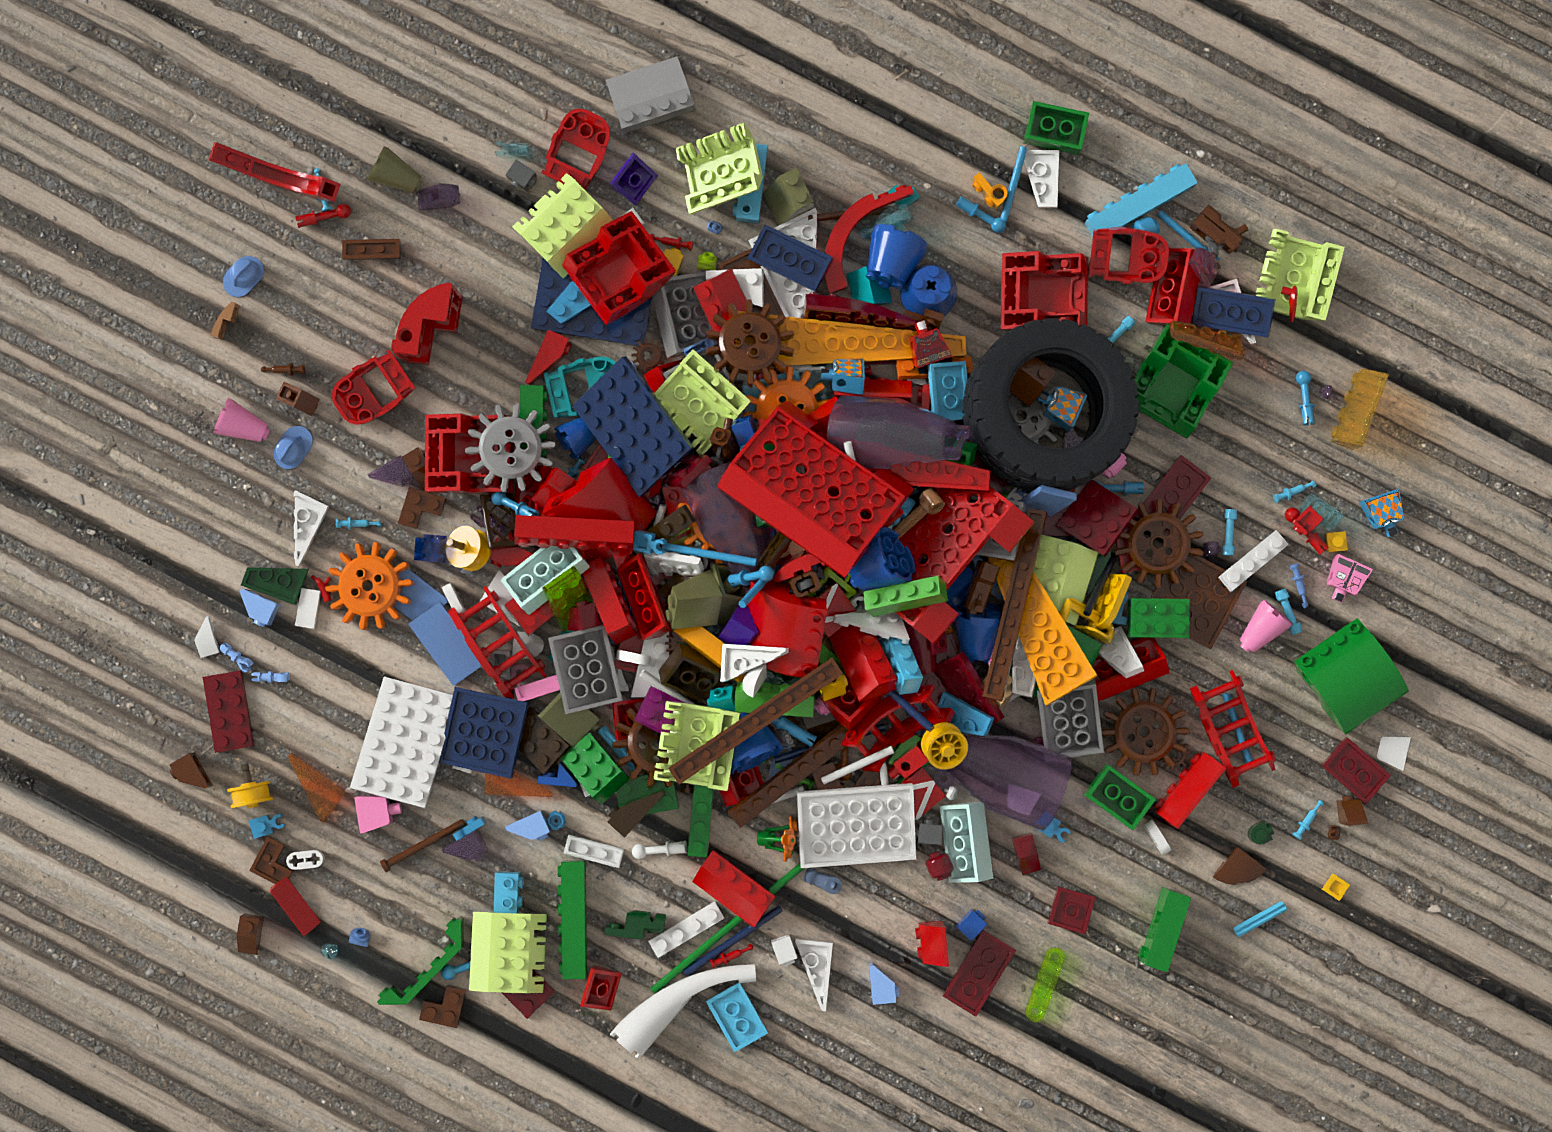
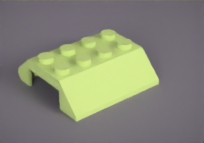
M745 122L730 128L734 142H731L726 131L722 130L720 133L717 132L696 141L701 153L699 155L691 143L676 148L678 161L684 163L686 167L691 194L686 195L685 198L690 215L759 190L763 178L756 142Z
M567 173L561 178L565 183L564 185L559 181L556 183L557 188L560 190L558 194L549 190L547 193L551 198L544 195L534 205L537 211L532 208L529 210L531 216L534 217L529 221L526 217H521L520 220L524 224L522 225L517 221L512 226L563 279L568 275L562 267L567 253L596 239L601 226L613 221L608 213Z
M1273 229L1271 234L1272 240H1270L1269 245L1277 249V251H1267L1266 253L1268 258H1265L1261 272L1263 276L1260 277L1259 281L1267 285V289L1257 288L1256 293L1259 295L1256 296L1275 298L1274 312L1289 316L1290 296L1281 294L1283 286L1293 288L1296 285L1298 296L1295 318L1326 321L1345 247L1328 242L1321 245L1287 236L1289 234L1287 231Z
M693 349L654 393L681 431H686L684 435L687 439L691 436V433L697 437L691 444L694 448L700 444L696 450L700 455H704L712 446L710 437L716 427L723 428L726 417L734 421L751 402L719 372L716 373L714 368Z
M1042 535L1034 573L1060 614L1066 599L1074 598L1081 603L1084 602L1098 553L1077 543ZM1070 611L1066 624L1076 626L1079 615Z
M666 701L665 710L673 711V713L664 712V717L668 719L675 718V724H662V729L670 730V732H661L659 749L667 750V752L658 751L657 756L662 758L669 757L668 764L656 763L655 768L664 769V771L655 770L654 779L667 782L669 780L676 781L668 768L739 721L740 713L707 706ZM734 748L682 783L727 791Z
M473 912L469 990L503 993H543L544 984H535V982L544 981V977L532 976V969L542 970L545 967L544 964H536V962H545V945H539L537 942H546V938L543 936L534 937V930H546V925H538V922H547V914Z

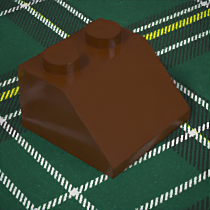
M1034 357L1019 368L1012 380L1009 393L1030 407L1048 385L1056 371L1037 357Z

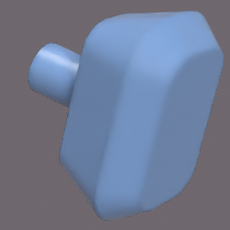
M711 220L707 225V230L714 234H719L722 230V225Z

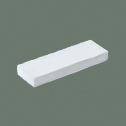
M568 835L563 854L620 868L625 849Z

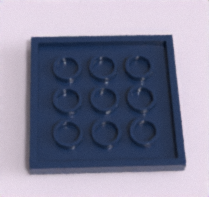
M455 687L444 732L446 738L439 763L512 779L529 703Z

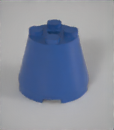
M878 224L874 227L871 234L866 277L879 282L878 286L881 288L889 289L894 287L902 290L904 284L925 256L927 242L911 231L906 233L902 230H895L896 227L893 225Z
M918 265L904 284L902 290H900L901 303L905 310L924 315L927 308L942 313L945 317L952 310L957 299L956 282L950 272L939 265ZM927 287H929V288L934 287L935 290H934V291H933L932 289L927 290Z
M884 527L870 542L868 550L850 571V582L854 588H860L865 592L912 580V573L915 572L914 559L908 546L904 548L897 538L899 534L896 531Z
M987 603L983 613L978 612V615L966 612V607L956 605L955 611L959 615L955 619L960 653L964 652L970 662L980 660L988 664L994 649L1003 610L998 608L996 604Z
M741 712L742 714H740L739 720L748 715L749 713ZM765 726L734 747L731 774L735 773V770L741 773L752 769L769 759V755L772 754L774 757L782 752L783 746L768 726Z

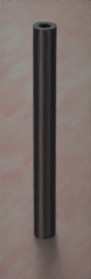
M1111 553V557L1100 575L1083 611L1085 616H1090L1118 558V555H1115V553Z

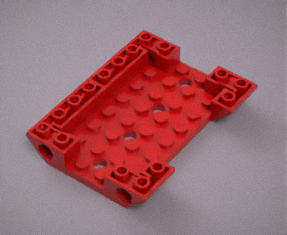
M787 400L774 409L731 461L717 488L846 578L868 550L873 538L888 519L894 517L912 494L914 488L884 467H881L874 473L870 472L813 432L819 422ZM772 444L775 449L773 451H766L764 445ZM798 466H803L806 468L807 472L804 474H799L796 471V468ZM836 489L839 495L835 497L830 496L828 490ZM867 511L871 514V518L863 519L860 513Z
M925 487L915 499L916 504L907 516L920 505V495L929 488L935 490L945 502V505L936 514L927 513L899 540L904 548L908 546L914 559L915 572L912 573L911 581L939 576L946 582V589L948 590L990 537L1010 553L1035 522L992 487H990L989 491ZM978 495V500L975 503L969 502L971 496ZM953 525L952 532L945 534V528ZM927 555L928 561L925 564H920V558ZM945 602L895 612L933 644L938 641L959 615L958 612Z

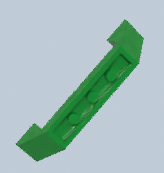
M462 916L458 919L454 917L446 925L448 929L445 933L455 944L451 942L444 949L446 953L441 958L437 956L430 963L432 968L428 972L424 970L417 977L419 981L414 986L410 984L403 991L405 996L394 985L390 989L385 987L378 995L380 997L377 1001L379 1005L408 1004L464 946V918Z

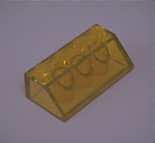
M1361 369L1357 373L1354 372L1350 381L1352 383L1351 390H1348L1344 397V401H1346L1345 406L1338 413V425L1334 426L1331 432L1333 437L1332 443L1351 450L1363 446L1389 374Z

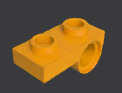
M977 173L972 179V186L978 193L981 192L985 196L984 200L990 208L994 207L997 210L1002 206L1007 197L1006 187L1000 184L991 187L981 173ZM1000 191L1003 194V198H995L993 192Z

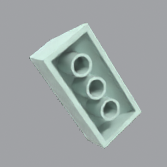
M550 546L537 550L504 576L501 581L518 605L530 615L590 566L575 547L561 549L556 546Z
M984 801L940 806L945 853L949 855L954 870L951 872L952 876L948 877L949 883L981 882L993 879Z

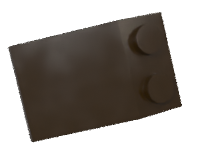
M682 643L677 645L659 669L662 685L707 705V699L710 698V690L723 688L729 682H720L721 669L698 651Z
M662 789L623 804L620 808L616 806L609 813L608 817L610 819L607 822L625 838L666 793V790Z

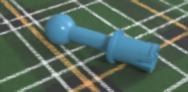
M960 196L956 206L967 212L970 217L973 214L990 224L992 230L996 233H1001L1006 229V222L1001 218H993L980 210L978 203L974 204Z
M1303 370L1296 375V381L1301 385L1303 405H1300L1299 409L1302 410L1303 425L1308 426L1309 423L1311 425L1315 424L1313 411L1315 404L1310 402L1308 384L1311 382V374Z
M1125 480L1123 484L1102 485L1111 492H1123L1124 496L1127 494H1144V482H1127Z
M493 492L491 500L495 505L504 504L515 510L516 515L539 516V511L527 506L525 502L517 503L507 498L504 492Z
M762 566L759 571L752 573L742 570L740 573L729 575L728 582L729 584L732 583V587H735L737 585L747 586L750 584V581L757 579L770 581L774 576V571L770 566Z
M471 961L458 966L445 965L441 969V976L445 980H452L456 974L470 970Z

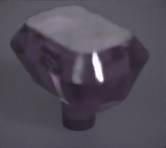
M1326 385L1324 389H1319V393H1323V397L1329 400L1333 387Z

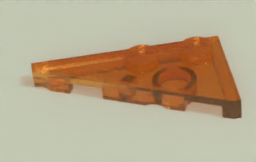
M290 753L288 759L319 820L324 823L346 792L296 755Z
M514 771L512 779L485 773L484 794L552 797L553 793L547 788L540 786L518 772Z

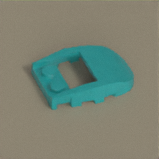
M603 356L591 359L582 358L570 364L562 365L552 373H543L554 418L579 416L577 411L572 409L564 374L585 369L590 389L616 362L609 357Z

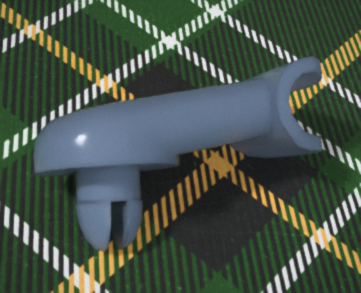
M809 868L804 875L806 883L813 884L830 894H837L842 888L840 879L817 872L813 868Z

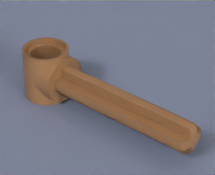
M933 488L925 490L919 497L920 505L893 528L899 534L898 539L927 513L936 514L943 509L945 502Z

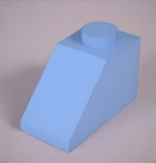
M241 588L240 594L250 618L255 619L253 623L262 627L265 624L272 625L281 604Z
M543 810L505 827L506 831L530 840L537 838L538 841L549 837L548 833L552 831Z
M869 963L873 1005L896 1003V997H899L898 985L895 986L894 980L874 963Z

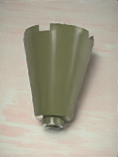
M385 146L380 152L367 179L371 182L409 193L418 192L423 184V181L420 180L422 176Z

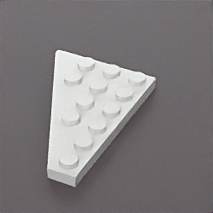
M816 208L774 228L817 249ZM813 215V219L808 220V216ZM758 236L748 240L752 248ZM761 266L785 317L803 319L805 295L813 291Z

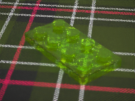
M572 566L542 587L557 624L563 633L568 630L569 608L575 607V603L582 600H587V603L591 602L575 566Z

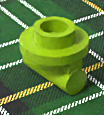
M711 252L700 254L698 256L697 269L716 270L717 257Z

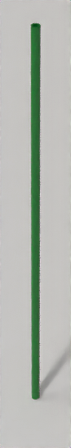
M928 761L922 768L924 769L930 762ZM902 776L894 784H900L906 778ZM800 863L797 864L768 890L775 894L805 868H801ZM735 916L650 988L652 992L656 994L742 922L743 919Z

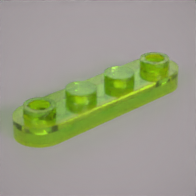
M1051 947L1045 952L1026 1005L1025 1014L1032 1022H1039L1044 1018L1061 972L1065 955L1058 947ZM1053 953L1058 955L1056 960L1051 959ZM1033 1008L1038 1009V1013L1035 1015L1031 1013Z

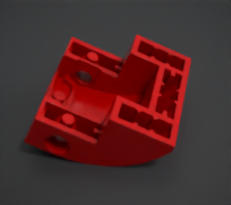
M632 211L601 226L596 239L567 253L562 267L605 325L610 324L640 306L661 289L676 272V269Z
M1040 251L1002 253L1001 330L1010 331L1019 325L1023 326L1024 323L1034 320L1042 321V319L1055 318L1060 321L1062 319L1078 322L1080 326L1082 324L1087 326L1089 257L1082 253L1045 255Z
M452 283L439 284L426 290L404 312L398 325L396 339L392 340L391 350L405 363L429 366L435 330L450 333L458 332L463 296Z
M462 413L425 415V492L493 494V492H502L500 487L502 478L495 476L492 483L488 486L483 484L484 478L490 472L486 467L481 468L477 472H472V465L482 460L480 454L470 455L465 452V449L468 447H479L480 439L473 438L468 434L469 429H474L480 433H483L486 429V425L480 421L479 415L469 416ZM485 415L490 422L498 419V415ZM507 430L505 435L507 437H511L513 435V432L511 430ZM508 442L505 445V451L513 453L514 443ZM499 445L493 446V451L497 452L500 450ZM508 458V464H513L514 458ZM514 479L509 480L506 493H514Z
M610 457L580 472L576 486L547 500L541 515L545 517L634 521L635 532L636 530L644 531L657 512L644 496L639 497L625 473ZM576 548L587 563L599 557L605 561L613 556L610 549L608 551H600L594 548H589L588 550Z
M759 579L750 581L749 590L759 581ZM768 581L747 605L758 630V634L750 645L789 648L787 654L766 663V669L802 678L818 667L827 615V599L808 596L796 597L794 594H789V583H773V581Z

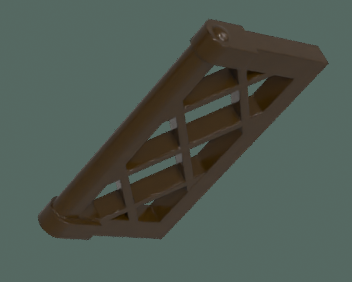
M506 493L507 498L514 501L513 493ZM492 494L480 495L488 548L521 547L515 544L514 540L510 541L506 538L511 531L515 532V510L507 509L503 505H494L491 510H488L487 502H492ZM497 506L506 512L502 518L492 513ZM508 514L511 516L512 527L503 521ZM489 515L498 521L493 528L490 525ZM500 523L509 529L504 536L495 530ZM492 532L501 540L493 542Z

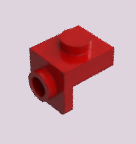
M1309 506L1292 522L1295 525L1293 529L1298 534L1307 536L1324 518Z

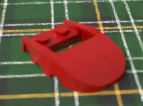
M574 109L565 115L560 123V127L553 134L552 142L546 155L548 160L545 171L542 170L541 173L563 184L565 183L561 178L567 173L586 190L602 164L610 140V129L607 122L601 116L586 109ZM563 140L597 156L589 175L555 159Z
M1123 226L1093 229L1089 277H1093V275L1103 276L1104 280L1119 281L1123 284L1156 281L1164 275L1167 269L1169 257L1168 243L1158 233ZM1113 234L1132 235L1128 271L1109 270Z
M391 350L386 351L388 354L379 358L375 356L369 359V361L355 366L347 376H343L334 386L332 401L347 422L355 425L366 424L395 409L416 389ZM377 366L398 396L384 407H381L362 378L363 375Z
M804 550L788 559L775 573L772 581L776 583L798 575L797 573L802 569L804 573L811 571V566L821 561Z

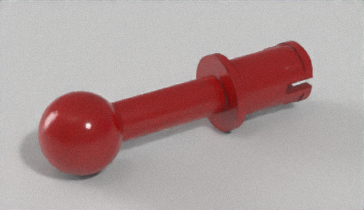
M341 203L333 210L316 214L312 210V213L295 216L296 221L303 220V222L297 223L298 228L313 224L318 225L317 221L337 216L343 219L348 218L351 214V208L348 204Z
M1294 507L1287 509L1285 512V519L1291 523L1300 516L1299 510ZM1311 532L1306 536L1308 538L1306 543L1309 542L1318 554L1321 555L1329 547L1319 537L1318 532L1315 534Z

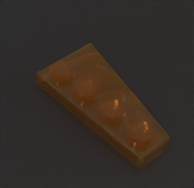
M1174 320L1169 326L1171 337L1177 341H1184L1194 347L1208 349L1212 353L1225 355L1229 359L1241 361L1244 357L1241 334L1234 333L1232 336L1227 335V331L1219 330L1217 333L1211 331L1209 327L1203 326L1201 329H1197L1194 324Z

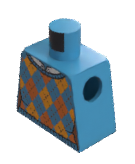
M864 359L833 360V369L821 368V380L832 381V390L863 395L865 379Z
M1057 387L1052 395L1042 391L1037 401L1047 405L1044 416L1070 432L1074 427L1087 395L1063 387Z
M1399 489L1359 502L1374 529L1384 527L1387 537L1398 534L1395 522L1404 520Z

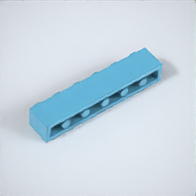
M1187 163L1182 166L1180 164L1173 166L1169 169L1170 173L1166 175L1163 173L1153 178L1154 182L1149 185L1147 182L1137 187L1138 191L1133 194L1128 192L1121 196L1119 202L1114 203L1112 201L1104 206L1105 210L1099 213L1096 210L1089 214L1085 225L1090 234L1093 236V229L1125 227L1195 187L1198 182Z

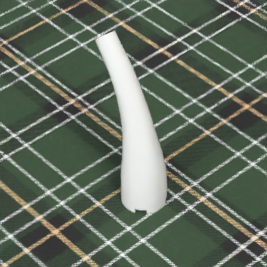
M755 964L720 967L679 980L660 990L633 1009L619 1022L610 1035L614 1037L617 1034L619 1038L616 1041L630 1053L635 1050L637 1052L635 1057L640 1059L693 995L708 987L727 981L739 980V983L756 982Z

